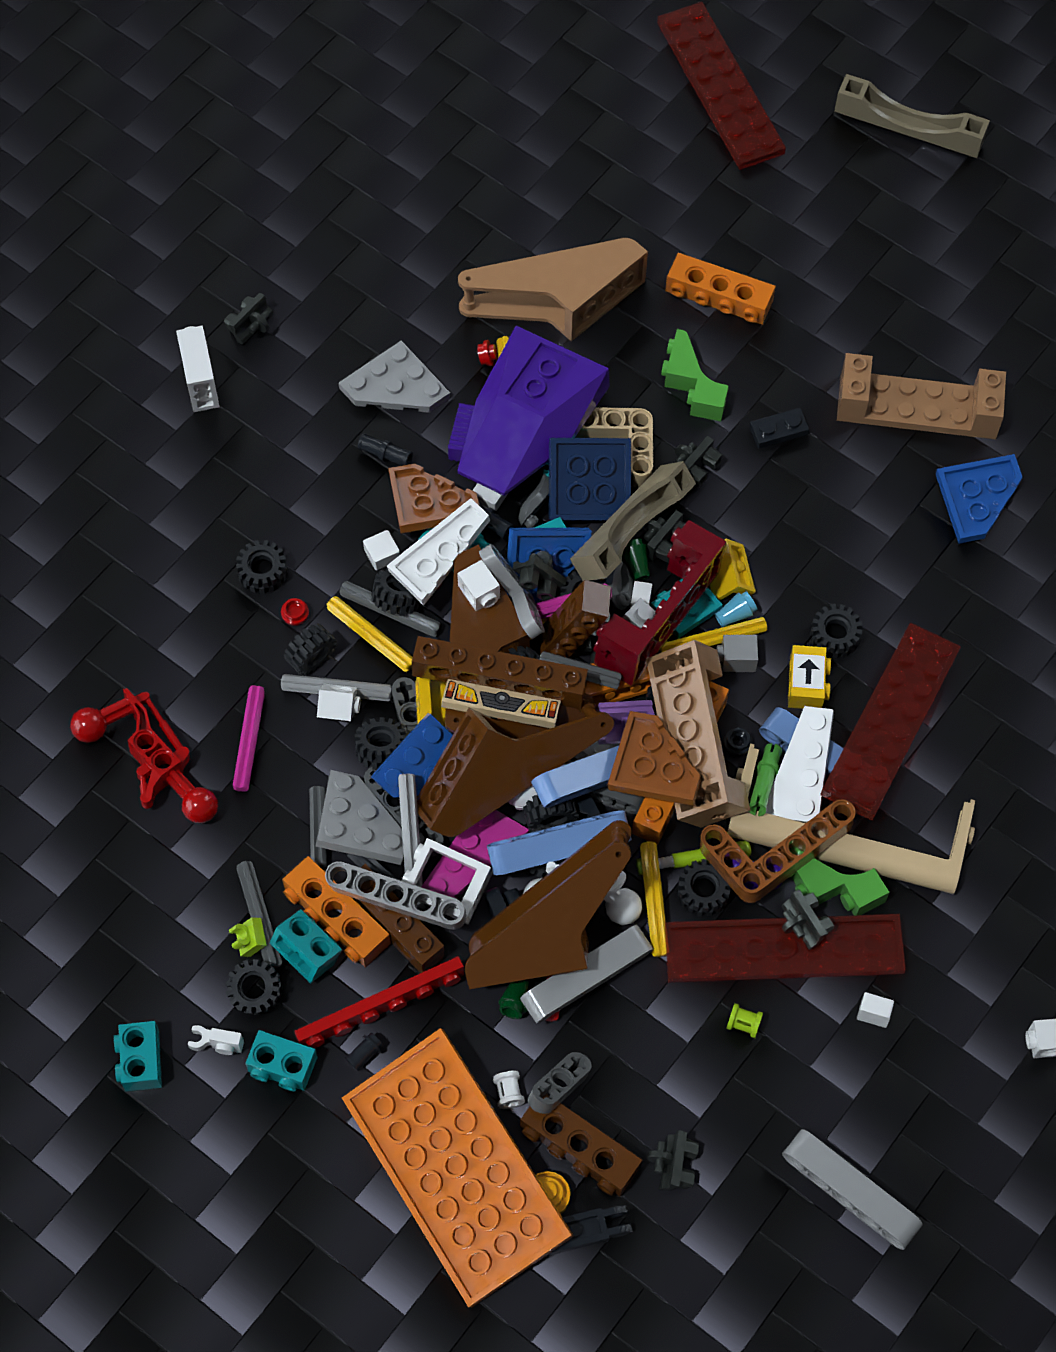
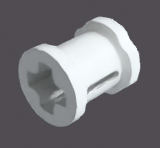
M518 1071L502 1072L493 1078L494 1084H497L500 1096L498 1107L500 1109H511L525 1103L524 1096L520 1094L518 1084L520 1076Z

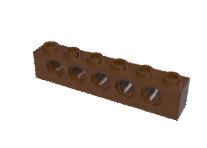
M422 636L417 638L412 658V676L446 683L448 679L561 700L560 705L578 709L582 707L588 669Z

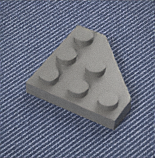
M399 341L339 382V388L355 406L366 407V404L382 405V408L403 410V407L419 409V412H431L450 399V392L402 341Z
M331 770L316 847L401 865L404 855L401 827L359 776Z

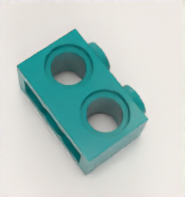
M301 909L277 926L270 940V944L310 984L335 965L342 951L337 942L329 937L317 925L315 920L307 916Z
M149 1021L119 1025V1035H114L115 1052L120 1053V1064L115 1065L117 1083L121 1082L125 1092L162 1088L159 1029L156 1022ZM133 1038H144L143 1043L140 1046H129L130 1041ZM136 1066H144L145 1071L142 1075L137 1077L130 1075L132 1069Z
M259 1030L245 1064L248 1072L251 1073L250 1076L257 1080L267 1082L268 1079L279 1082L278 1085L286 1090L296 1091L297 1088L305 1091L317 1060V1054L314 1048ZM265 1053L274 1055V1059L268 1064L259 1062V1058ZM292 1063L303 1065L298 1073L293 1074L287 1071L288 1066Z

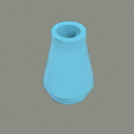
M747 591L742 594L738 592L714 615L721 627H725L752 617L753 612L757 611V606Z

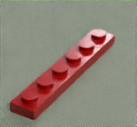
M459 956L295 1030L296 1039L299 1044L317 1048L325 1042V1039L336 1035V1037L343 1036L349 1033L355 1025L362 1022L363 1024L372 1023L380 1017L379 1014L388 1010L391 1012L398 1011L414 998L424 999L430 996L434 989L443 985L449 987L458 983L461 977L464 976V966Z

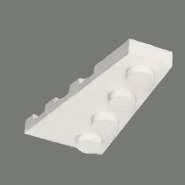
M469 499L387 565L388 571L424 606L454 568L456 557L461 552L468 550L489 523V515L476 502Z
M804 706L772 786L766 807L767 814L807 823L821 812L834 715L833 709Z

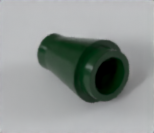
M641 539L630 540L623 551L622 557L633 574L635 581L646 580L651 577L647 546L643 544Z
M531 979L514 981L509 984L499 1000V1011L504 1016L520 1019L527 1012L520 998L529 991Z

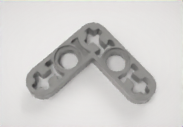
M490 544L480 550V557L487 568L512 597L519 622L527 635L534 639L545 632L534 597L528 589L519 586V576L512 570L511 566L494 545Z

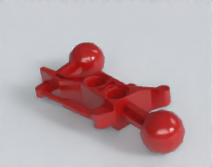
M126 688L123 690L124 699L101 710L86 707L74 713L70 724L71 732L79 741L85 743L98 741L104 735L107 725L132 713L137 725L135 733L128 739L131 755L141 764L137 768V777L141 782L140 800L142 807L145 809L151 808L155 796L167 785H170L183 799L181 804L182 811L187 819L193 823H206L212 820L218 809V800L212 791L202 787L195 788L183 775V769L190 760L189 749L183 747L167 721L162 718L150 700L148 692L134 696ZM144 704L148 705L158 720L159 726L175 748V752H172L151 729L147 710L143 706ZM144 745H152L149 749H141ZM162 764L170 765L165 769L158 768ZM150 777L149 782L147 784L146 779Z

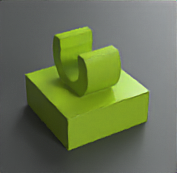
M251 917L243 924H236L229 929V933H235L237 936V941L232 943V947L239 949L240 956L251 957L266 946L261 918Z

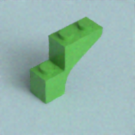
M677 329L675 339L670 338L667 354H670L669 361L664 360L661 376H666L665 387L689 392L687 404L691 405L690 415L721 422L727 399L728 385L714 382L702 373L687 332Z
M792 847L789 849V851L794 855H801L804 853L796 847ZM814 858L790 876L796 884L795 890L800 889L802 894L814 893L818 899V904L841 894L840 899L847 911L851 910L855 918L885 903L889 895L888 889L874 868L862 874L846 875L835 871Z

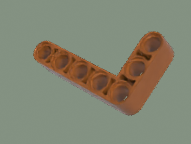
M844 799L833 802L754 863L725 829L719 825H709L702 830L700 851L743 901L754 903L847 834L853 826L856 814L855 807ZM837 813L845 814L848 817V819L845 821H840L836 819L834 815ZM815 830L823 831L826 834V836L823 838L815 837L812 834V832ZM710 838H715L721 843L717 846H711L706 841ZM792 847H798L802 849L804 853L801 855H794L789 851V849ZM728 860H736L740 865L735 868L728 867L725 864V862ZM770 864L778 865L781 868V870L778 872H771L767 869V866ZM752 881L759 887L750 890L744 886V883Z

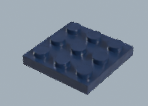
M549 438V520H554L558 517H561L562 520H608L631 496V438Z

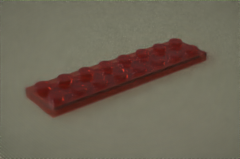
M703 2L658 16L657 23L739 170L785 154L786 147Z
M913 623L909 624L820 793L821 796L833 802L843 799L853 804L857 814L873 821L961 646Z
M900 915L828 916L834 924V929L824 937L816 948L811 950L808 949L802 938L798 939L794 931L788 934L784 933L782 926L787 922L786 918L665 922L668 982L904 974L906 969Z

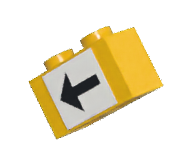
M792 646L789 665L788 708L804 709V706L822 708L824 700H829L830 683H825V675H830L831 658H826V647Z

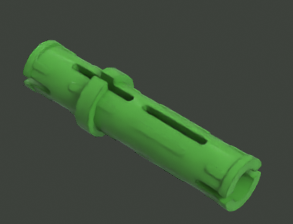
M772 743L765 746L763 758L757 765L756 771L758 776L749 803V812L754 816L756 815L757 807H760L758 816H763L767 810L774 779L780 769L778 763L783 752L782 748L775 744L773 752H771Z

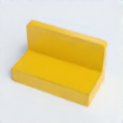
M725 539L727 542L719 574L710 584L711 592L719 601L732 593L739 592L742 594L747 591L749 595H752L756 592L744 545Z
M416 677L417 724L427 713H430L446 728V708L441 707L446 682L430 681V679Z

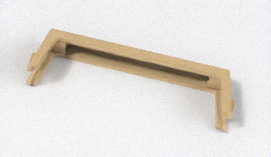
M750 744L744 769L738 767L735 778L745 783L748 796L759 749H755L754 744ZM971 799L970 803L964 802L963 810L960 811L949 859L850 834H845L816 856L815 859L864 872L874 868L880 876L954 894L960 876L966 843L971 844L975 827L970 826L975 800ZM747 811L731 817L728 834L732 838L774 848L805 823L767 813L763 816H758L759 811H756L754 816ZM815 830L812 832V834L818 838H823L826 836V834L820 830Z

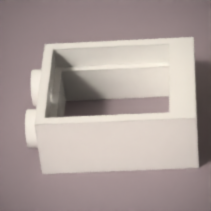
M203 325L176 330L193 412L220 407Z
M427 838L424 845L420 843L413 857L416 862L412 871L407 870L402 881L416 886L432 851L476 870L461 902L467 914L465 924L468 925L491 878L492 868ZM428 898L418 901L428 907L432 905V901ZM452 907L445 914L457 919L460 915V910Z

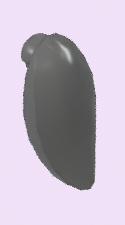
M543 474L539 485L520 508L519 522L521 526L525 525L526 528H534L539 522L538 518L534 515L549 496V477Z
M622 559V562L606 578V583L612 588L610 603L613 607L624 610L630 605L633 592L632 575L627 564Z

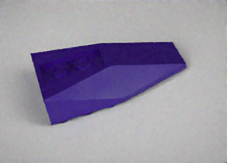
M515 326L476 399L457 470L458 474L503 496L508 494L549 462V438L576 437L610 387L609 368Z

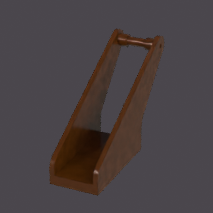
M476 545L461 552L456 557L454 563L450 642L510 654L508 649L512 647L516 651L517 646H523L525 649L526 646L530 647V637L521 626L514 605L497 579L496 581L500 585V598L493 606L489 608L483 607L478 611H475L458 587V573L482 560L479 554L481 548L479 545ZM446 708L445 726L452 732L451 734H454L466 712Z
M584 693L581 709L560 705L554 728L505 719H493L472 708H468L417 797L418 814L430 830L447 837L457 836L532 786L531 781L534 778L560 767L610 733L614 727V720L606 712H597L593 698Z
M622 820L613 821L471 936L469 942L471 956L467 959L465 965L469 989L588 968L589 941L585 927L630 859L631 850L627 842L631 837V828L628 823Z

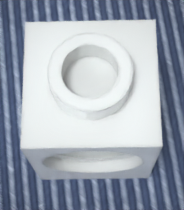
M482 560L458 573V587L475 611L483 607L489 608L493 606L500 598V585Z
M323 684L319 689L317 717L351 721L355 713L360 711L361 697L356 696L357 687Z
M1056 1019L1033 1021L1025 1035L1027 1048L1032 1049L1033 1058L1056 1056Z

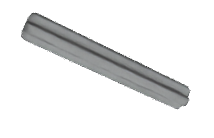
M284 674L281 679L283 691L319 694V689L323 684L357 687L356 696H360L361 699L390 701L392 696V687L387 684Z
M401 774L398 777L405 872L407 870L412 871L416 862L413 857L420 844L414 774ZM422 874L416 884L418 887L423 885Z

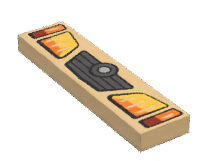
M448 679L441 707L464 712L468 708H472L490 717L554 728L561 700Z

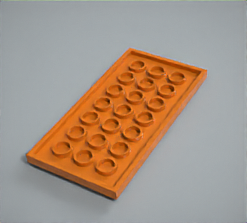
M438 1029L342 1097V1100L468 1307L472 1308L574 1236L443 1029Z

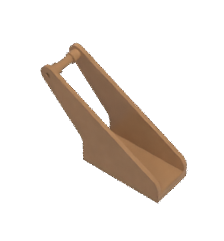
M620 238L464 270L458 276V284L464 291V297L459 302V311L466 317L548 322L570 341H573L645 282L648 251L633 239ZM474 291H488V293L474 295Z

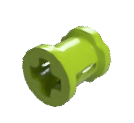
M734 1003L726 1029L736 1028L750 1033L751 1037L755 1038L763 1012L754 1013L739 1008V1004Z

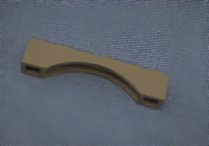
M846 74L839 89L835 112L975 158L978 157L990 120L969 113L939 115L914 110L889 98L870 81Z
M684 461L661 465L570 558L583 581L607 578L622 562L623 551L631 538L647 522L672 504L681 500L696 483Z

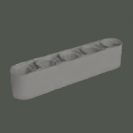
M334 862L326 869V881L333 891L447 929H459L466 922V910L463 904L455 898L344 862ZM337 872H347L348 875L345 882L341 884L333 882V877ZM367 880H373L376 883L374 890L370 893L361 892V885ZM400 889L404 892L403 898L400 901H389V894L393 890ZM428 898L432 901L430 909L424 912L417 910L418 901ZM449 908H458L460 915L456 920L450 921L445 919V912Z
M634 925L588 953L587 969L555 974L526 992L520 1000L536 1024L635 964L651 953L654 948L638 925Z
M800 1130L782 1153L783 1157L793 1167L895 1247L904 1250L922 1227L921 1220L808 1131Z

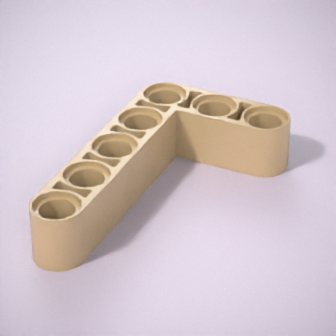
M595 407L585 422L590 424V426L583 425L575 438H631V486L638 489L652 475L653 418L651 413L642 408ZM641 424L644 425V427H638L636 425ZM641 447L644 450H637L636 448ZM639 470H640V471H643V472H645V473L640 474V473H637V472H635V471H639Z

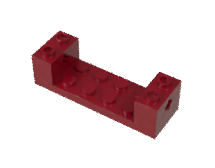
M690 520L682 528L678 527L674 531L670 540L673 546L667 555V558L670 559L667 570L683 580L682 582L678 580L674 584L670 592L671 596L667 601L663 599L659 603L654 618L652 620L648 618L640 629L614 614L608 622L604 621L596 632L598 641L593 649L596 652L594 664L598 667L621 673V680L630 686H633L646 669V659L655 656L719 574L727 541Z

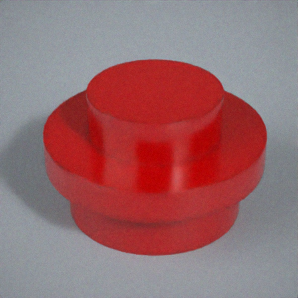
M484 340L483 344H478L477 347L481 365L493 366L494 360L498 359L496 346L491 344L489 340Z
M297 598L287 600L281 608L282 619L289 625H300L307 620L309 615L307 604Z

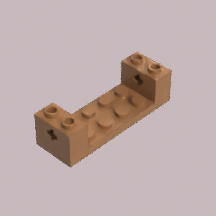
M846 353L840 378L837 421L996 439L1004 416L1005 371L979 369L975 384L972 386L871 374L873 356Z
M692 640L647 658L657 716L701 777L694 806L674 802L677 819L698 827H704L749 811L750 805L745 783L727 775L709 687V681L723 676L718 651L699 641Z

